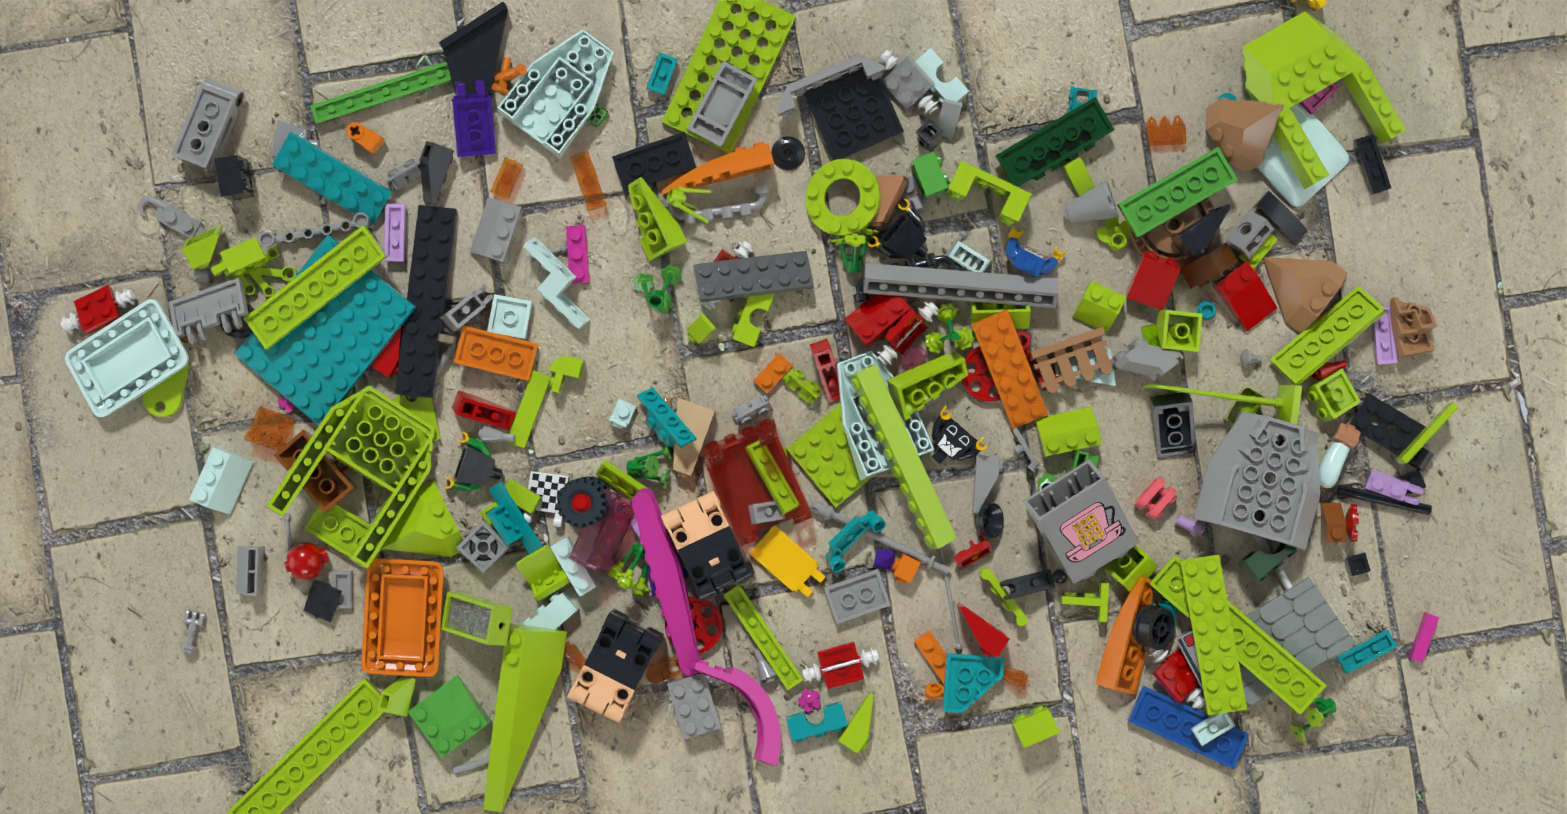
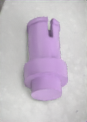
M1179 514L1175 522L1176 526L1189 531V534L1193 536L1198 535L1201 537L1205 527L1201 526L1202 523L1194 522Z

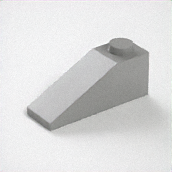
M975 455L973 513L979 512L999 476V471L1003 470V460H1000V456Z

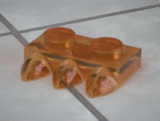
M1176 115L1171 125L1169 119L1163 116L1158 126L1156 120L1151 116L1146 123L1147 146L1186 144V125L1182 118Z

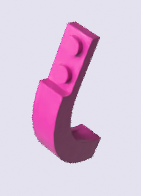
M698 659L697 662L690 661L688 669L729 684L746 699L752 709L757 726V744L753 759L768 765L777 766L781 748L780 724L775 707L765 690L751 676L737 668L727 667L725 669L716 665L713 668L708 666L709 662Z

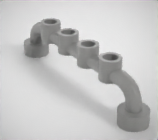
M768 184L754 187L755 194H759V199L756 202L703 209L694 212L707 220H714L716 215H722V218L733 217V213L740 212L741 216L750 215L752 210L759 209L765 204L767 193L770 192V186ZM667 199L660 200L676 221L684 220V224L695 223L694 216L687 212L675 213L672 209L673 204L667 203Z
M357 213L353 221L343 220L341 223L333 225L326 223L322 227L313 229L306 227L303 231H287L283 235L278 236L265 231L260 234L259 242L262 246L272 247L275 243H295L297 239L302 238L312 240L317 235L322 234L332 236L338 231L351 232L353 228H360L363 225L368 227L370 218L365 213ZM346 223H349L348 229L344 228ZM327 227H330L329 233H326ZM311 230L312 234L308 237L307 232ZM290 234L293 235L292 240L288 239V236Z

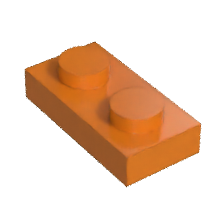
M778 353L753 381L768 394L793 365Z

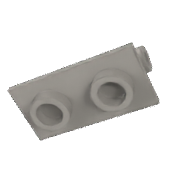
M409 159L402 168H394L387 173L386 182L391 181L389 186L392 190H398L408 184L406 176H409L411 181L421 176V168L418 166L420 159Z
M760 395L750 400L751 408L748 407L747 403L734 408L735 411L732 414L739 427L748 425L753 419L765 416L773 410L766 395Z

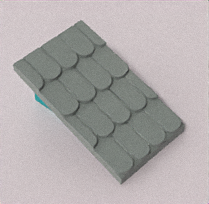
M1310 577L1246 615L1309 670L1355 643ZM1239 662L1246 705L1249 707L1273 691Z

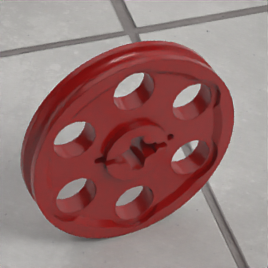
M978 346L965 357L966 364L968 362L976 364V371L973 373L968 372V376L961 380L966 391L978 400L987 402L1001 400L999 394L996 397H991L988 393L989 388L995 386L993 379H989V376L985 375L978 376L986 372L988 368L986 361L980 357L981 349ZM974 380L979 381L981 384L980 390L976 392L970 388V384Z
M689 596V602L694 605V609L691 611L692 620L697 615L696 624L699 625V627L695 628L696 639L700 638L705 642L704 647L698 649L699 654L710 650L718 642L723 629L722 616L718 608L711 601L701 602L698 596ZM703 607H710L712 615L709 617L702 614ZM665 619V632H666V626H668V625H667V622H666V619ZM709 625H715L718 628V632L715 635H710L707 632ZM667 635L668 640L673 645L672 638Z

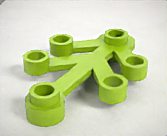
M276 248L268 249L265 254L267 261L264 262L263 266L272 259H278L280 251ZM273 250L276 251L275 257L271 256V251ZM263 266L256 269L253 267L249 268L245 274H250L262 288L263 294L266 297H271L276 293V289L273 286H269L261 275L282 277L283 280L291 282L298 272L290 266H286L282 270L262 268ZM289 271L293 272L292 278L288 277ZM228 275L230 278H240L242 280L244 292L247 295H255L257 293V287L254 284H250L244 275L238 277ZM250 286L254 289L252 293L248 292ZM268 288L272 289L271 295L267 294Z

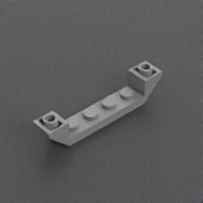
M858 55L791 83L785 89L777 109L778 117L783 115V118L794 114L793 111L796 110V105L791 96L793 94L798 96L805 93V89L813 87V89L818 88L828 79L831 81L837 80L841 77V74L847 71L849 74L859 70V66L862 67L867 80L870 78L876 80L883 76L882 73H885V67Z

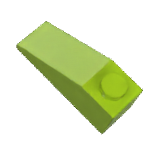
M872 691L868 692L848 722V726L845 727V730L838 737L839 742L857 754L860 750L864 751L869 743L867 739L874 697Z

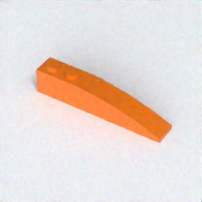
M758 142L748 149L745 146L734 149L735 152L713 159L681 176L664 188L662 194L667 196L671 188L677 189L678 186L695 189L773 169L775 167L769 143Z
M1141 576L1123 604L1102 655L1100 669L1097 673V685L1136 695L1146 659V651H1143L1144 646L1139 645L1135 638H1133V630L1138 610L1146 605H1152L1154 588L1149 584L1152 579Z

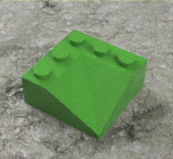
M459 675L452 678L408 711L441 758L492 721Z

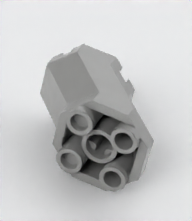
M1140 338L1127 345L1129 348L1127 351H1120L1112 357L1114 360L1113 365L1116 369L1146 375L1150 381L1156 380L1157 375H1164L1179 363L1178 360L1184 358L1179 351L1161 349V347L1149 345L1145 339L1141 340Z

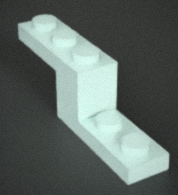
M536 237L528 240L523 246L531 257L536 258L541 263L543 269L550 272V275L538 287L541 295L546 300H549L559 313L564 314L571 325L578 329L583 327L590 318L563 293L576 276Z

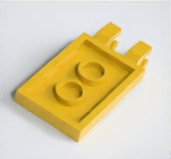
M775 524L749 553L790 590L797 591L799 589L807 597L813 592L804 583L809 576L812 575L820 583L826 577L817 569L818 562Z

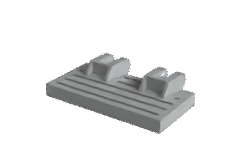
M240 278L169 302L172 324L179 339L186 337V328L188 341L191 345L197 343L195 328L198 330L200 339L205 341L208 338L207 329L221 324L219 316H221L224 330L228 333L232 331L230 316L233 317L236 328L240 329L243 326L241 317L249 315L243 283Z

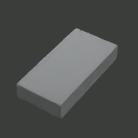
M948 99L943 100L937 126L943 131V137L953 139L963 103Z
M333 570L332 587L342 590L336 609H353V570Z

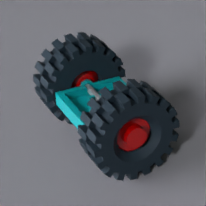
M585 476L567 482L560 489L556 499L558 500L556 504L559 510L558 514L562 516L563 521L569 523L570 526L583 528L592 526L607 517L612 509L613 494L608 484L604 483L602 479L594 476Z

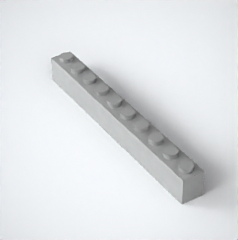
M865 263L863 277V293L1048 308H1056L1059 295L1058 279L870 263Z

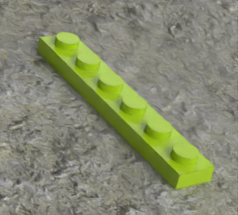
M738 584L726 592L723 596L786 689L790 690L803 681V677L741 585Z

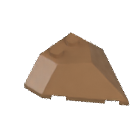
M1221 98L1207 107V131L1216 146L1221 150L1228 164L1247 173L1263 163L1265 151L1270 145L1278 123V116L1285 104L1272 105L1266 102L1229 100V98Z
M1263 257L1278 304H1280L1283 312L1284 321L1300 334L1318 318L1340 289L1347 275V272L1333 261Z

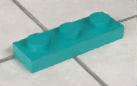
M1385 629L1335 657L1343 672L1348 674L1397 648V645L1389 630Z

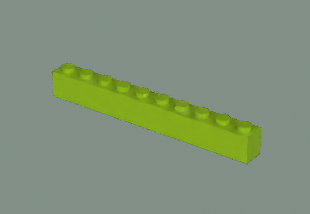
M868 365L849 375L851 385L860 397L859 402L868 414V422L876 431V439L883 446L884 456L890 461L892 473L900 483V490L908 500V507L916 517V524L925 536V544L930 549H939L957 539L877 365Z

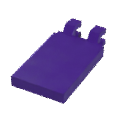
M475 80L476 94L466 95L463 81L455 82L457 96H453L451 100L457 157L496 154L491 96L485 93L483 80Z

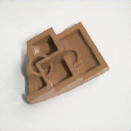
M1393 297L1390 301L1391 325L1400 358L1433 352L1435 348L1428 332L1437 327L1431 309L1418 306L1412 302L1405 303L1399 301L1397 297Z

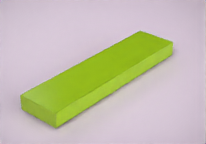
M533 370L509 433L515 434V441L506 442L521 448L526 447L551 376Z
M1454 402L1448 403L1395 460L1400 464L1408 463L1454 414L1458 406Z
M763 438L747 446L745 449L782 515L799 507L800 504Z

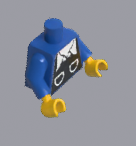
M1014 225L1008 233L1010 238L1005 251L1011 264L1035 277L1052 274L1059 261L1063 259L1066 251L1058 252L1059 246H1056L1050 258L1019 243L1018 239L1022 235L1023 229L1021 228L1018 232L1015 230Z

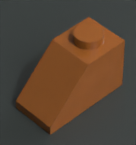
M1321 503L1322 542L1346 543V521L1341 503Z

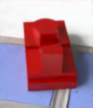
M979 535V544H974L970 540L969 543L972 548L962 550L953 557L960 571L994 552L989 541L987 542L982 535Z

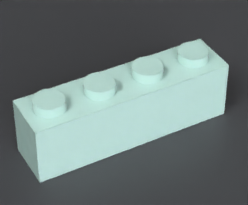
M565 591L561 594L557 592L549 599L551 603L547 607L543 604L535 611L537 615L532 620L529 617L521 625L556 630L579 607Z

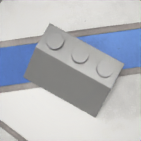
M487 198L470 252L507 264L524 209L507 202Z

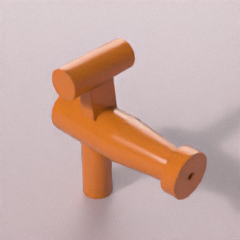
M504 57L502 71L494 75L495 83L492 85V90L504 97L510 92L507 90L508 82L518 76L525 75L527 72L523 64L510 69V57Z

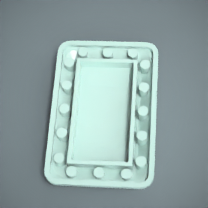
M1298 103L1291 107V110L1329 176L1304 189L1274 137H1272L1270 145L1265 151L1263 163L1256 167L1288 204L1293 207H1300L1342 170L1349 161L1348 153L1313 114H1310Z
M153 299L146 300L70 349L65 355V362L91 410L98 417H106L137 399L184 368L189 361L188 353L161 304Z

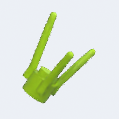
M680 186L677 189H670L667 195V203L673 204L674 207L680 208L705 223H709V220L692 211L695 210V206L685 202L686 195L684 192L711 194V190L683 188Z

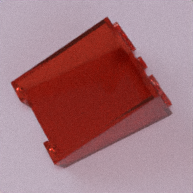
M765 419L757 426L745 427L740 433L728 434L723 440L718 442L716 440L711 441L704 447L705 466L741 546L758 540V532L792 518L794 523L798 524L813 517L775 419ZM759 441L761 447L767 445L800 506L786 513L785 519L751 524L748 505L774 501L745 449L747 446Z

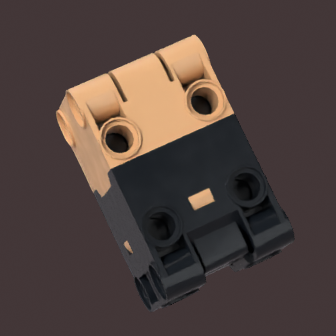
M716 489L661 515L663 523L673 539L701 602L720 594V589L734 582L742 584L755 577L756 573L743 550Z
M613 608L609 612L602 630L567 698L581 705L584 704L585 707L601 715L604 714L605 717L620 723L665 634L651 626L644 628L630 621L629 615Z

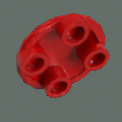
M1351 503L1345 516L1346 533L1350 542H1357L1358 531L1356 530V525L1359 524V513H1357V504Z

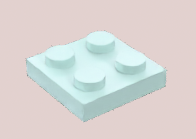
M494 294L487 331L526 339L533 302Z

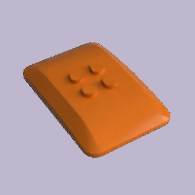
M375 558L368 569H366L361 660L362 669L366 673L431 677L437 673L440 658L444 568L442 564L436 561Z

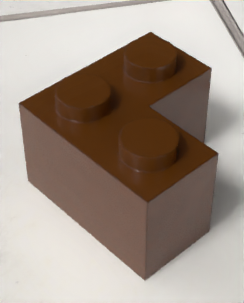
M1225 242L1180 268V271L1191 289L1197 285L1201 288L1210 283L1209 279L1213 278L1215 281L1233 270L1232 265L1236 264L1238 260L1228 243Z

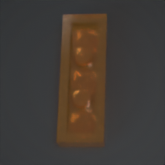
M589 151L570 156L588 211L606 206L607 203Z

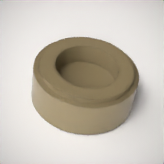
M439 333V342L457 344V336Z

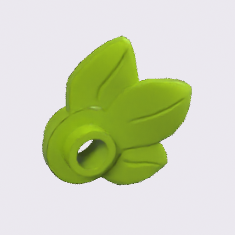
M1118 217L1105 219V227L1096 228L1098 238L1102 242L1108 243L1113 250L1119 251L1124 249L1128 242L1127 238L1130 237L1127 221L1121 222ZM1115 238H1119L1121 240V243L1119 245L1115 244Z

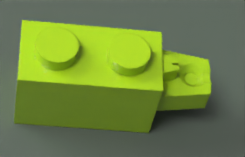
M253 237L219 252L222 258L218 260L219 264L211 267V271L214 276L224 273L225 276L235 275L238 277L245 274L249 268L253 267L256 269L263 266L267 259L257 238Z

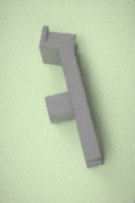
M1015 428L1012 432L1019 445L1015 446L1014 450L1017 455L1025 452L1030 460L1027 468L1035 472L1039 462L1034 458L1018 429Z

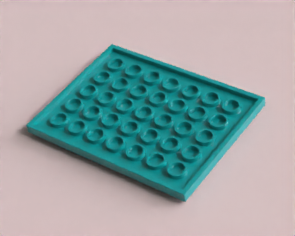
M327 235L293 279L336 247L339 242L331 235ZM370 270L270 349H265L252 331L235 355L319 425L331 407L345 399L372 362L415 310L416 306L373 270Z

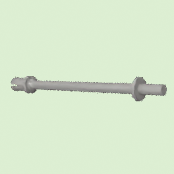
M813 499L808 509L824 517L823 519L826 521L827 519H833L843 525H847L851 521V519L836 513L832 509L833 506L828 507ZM870 528L864 533L868 537L927 564L926 570L933 567L948 574L951 568L934 560L935 554L928 557L880 533H876Z

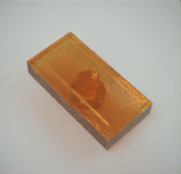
M505 157L490 192L509 200L523 164Z

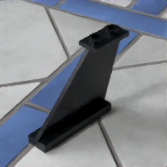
M504 1L438 42L444 51L456 96L455 82L463 81L466 95L476 94L475 80H483L485 93H488V96L494 94L492 85L508 13V7Z

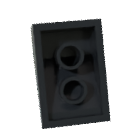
M1230 204L1218 206L1171 238L1183 258L1189 256L1190 258L1197 257L1205 252L1204 248L1212 241L1231 208Z
M1180 392L1150 396L1157 457L1196 453L1193 401L1190 394Z

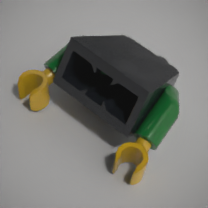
M461 432L466 435V439L464 441L458 439V441L463 443L464 447L454 477L445 478L450 480L451 485H443L444 488L450 489L454 487V489L469 492L480 489L482 485H487L490 478L500 480L502 469L494 467L495 459L492 458V452L483 442L470 437L468 433Z

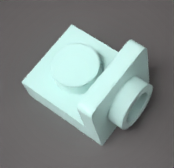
M618 399L614 411L609 418L612 421L611 425L622 429L623 426L628 427L637 406Z

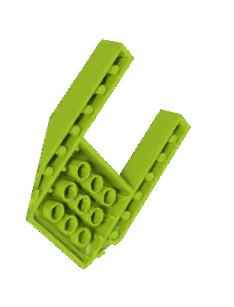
M1306 11L1242 46L1244 71H1246L1245 88L1252 101L1266 102L1272 105L1285 104L1278 116V123L1273 137L1304 189L1329 176V173L1293 114L1291 107L1336 81L1343 79L1380 144L1406 131L1368 63L1340 35Z
M368 386L331 407L265 507L280 517H284L324 454L327 453L390 493L348 558L361 567L368 569L431 470L435 427L373 387Z

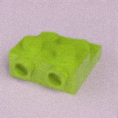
M1343 369L1337 370L1325 379L1306 388L1309 401L1314 403L1318 409L1316 411L1317 416L1325 422L1334 420L1361 402Z

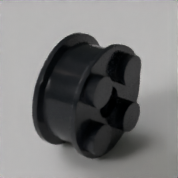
M1151 604L1140 608L1134 624L1133 638L1141 646L1150 645L1155 650L1164 649L1171 641L1174 633L1175 619L1173 613L1167 608L1158 609L1157 606Z

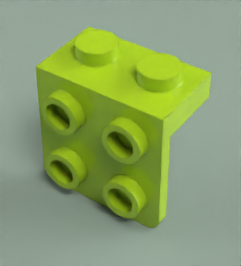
M548 545L543 546L516 563L517 569L531 585L537 601L548 597L551 593L571 582Z

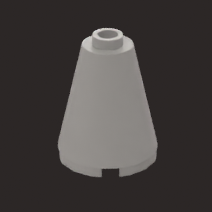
M1107 181L1101 182L1066 204V209L1063 210L1066 220H1070L1071 223L1111 219L1119 216Z

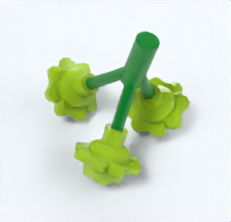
M952 303L942 304L936 311L939 314L935 315L936 318L942 322L946 321L950 332L949 335L942 337L939 332L930 331L929 335L925 336V346L929 349V352L939 354L940 350L944 349L943 342L950 338L953 339L955 347H960L962 351L966 348H971V342L975 341L972 335L973 331L967 330L966 327L954 331L951 321L958 315V308L953 306Z

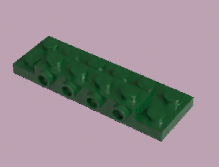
M1094 97L998 153L995 157L1010 183L1019 187L1033 178L1035 181L1046 176L1044 172L1050 168L1052 172L1062 166L1061 162L1066 159L1069 162L1079 156V151L1084 149L1087 152L1094 148L1096 141L1110 134L1115 129L1097 98Z

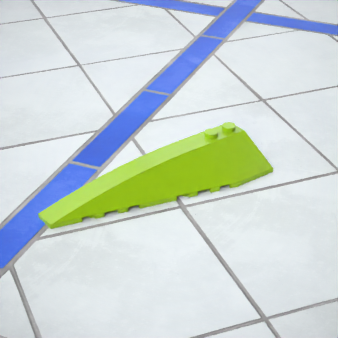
M510 623L507 646H504L483 810L502 812L561 672L567 631Z

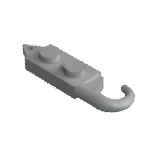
M146 196L139 202L138 209L143 217H147V214L144 212V205L151 203L158 207L156 211L158 221L189 238L205 232L202 222L156 197Z

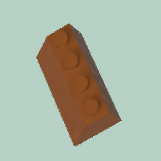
M302 430L274 454L287 471H289L312 436L307 430ZM327 453L324 454L303 486V490L324 513L342 502L357 489L356 485Z

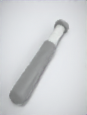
M1251 534L1261 551L1268 554L1274 552L1267 538ZM1281 565L1277 569H1273V571L1284 585V591H1287L1294 585L1289 581Z

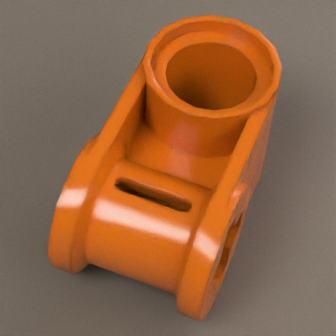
M357 122L350 123L346 129L347 135L353 141L374 155L385 140L376 132ZM353 130H359L360 134H354Z

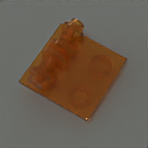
M259 406L244 440L279 451L287 444L285 441L296 418Z

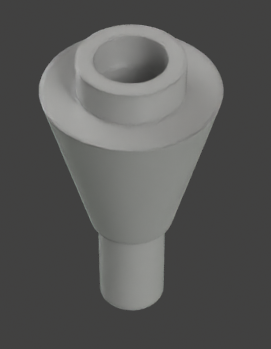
M484 425L483 429L479 431V440L484 444L501 441L514 442L515 434L503 433Z
M759 648L754 650L759 681H764V684L774 681V676L777 675L767 660L764 659Z

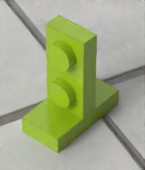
M1099 582L1098 597H1096L1095 593H1084V596H1076L1077 592H1065V595H1060L1059 602L1061 604L1097 606V620L1099 622H1107L1109 583Z

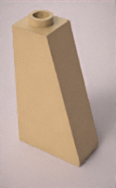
M678 398L676 414L697 437L696 441L682 448L676 442L674 446L673 470L677 471L676 475L687 478L688 475H693L715 411Z

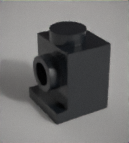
M930 119L916 130L918 135L917 141L924 149L932 152L942 143L943 131Z

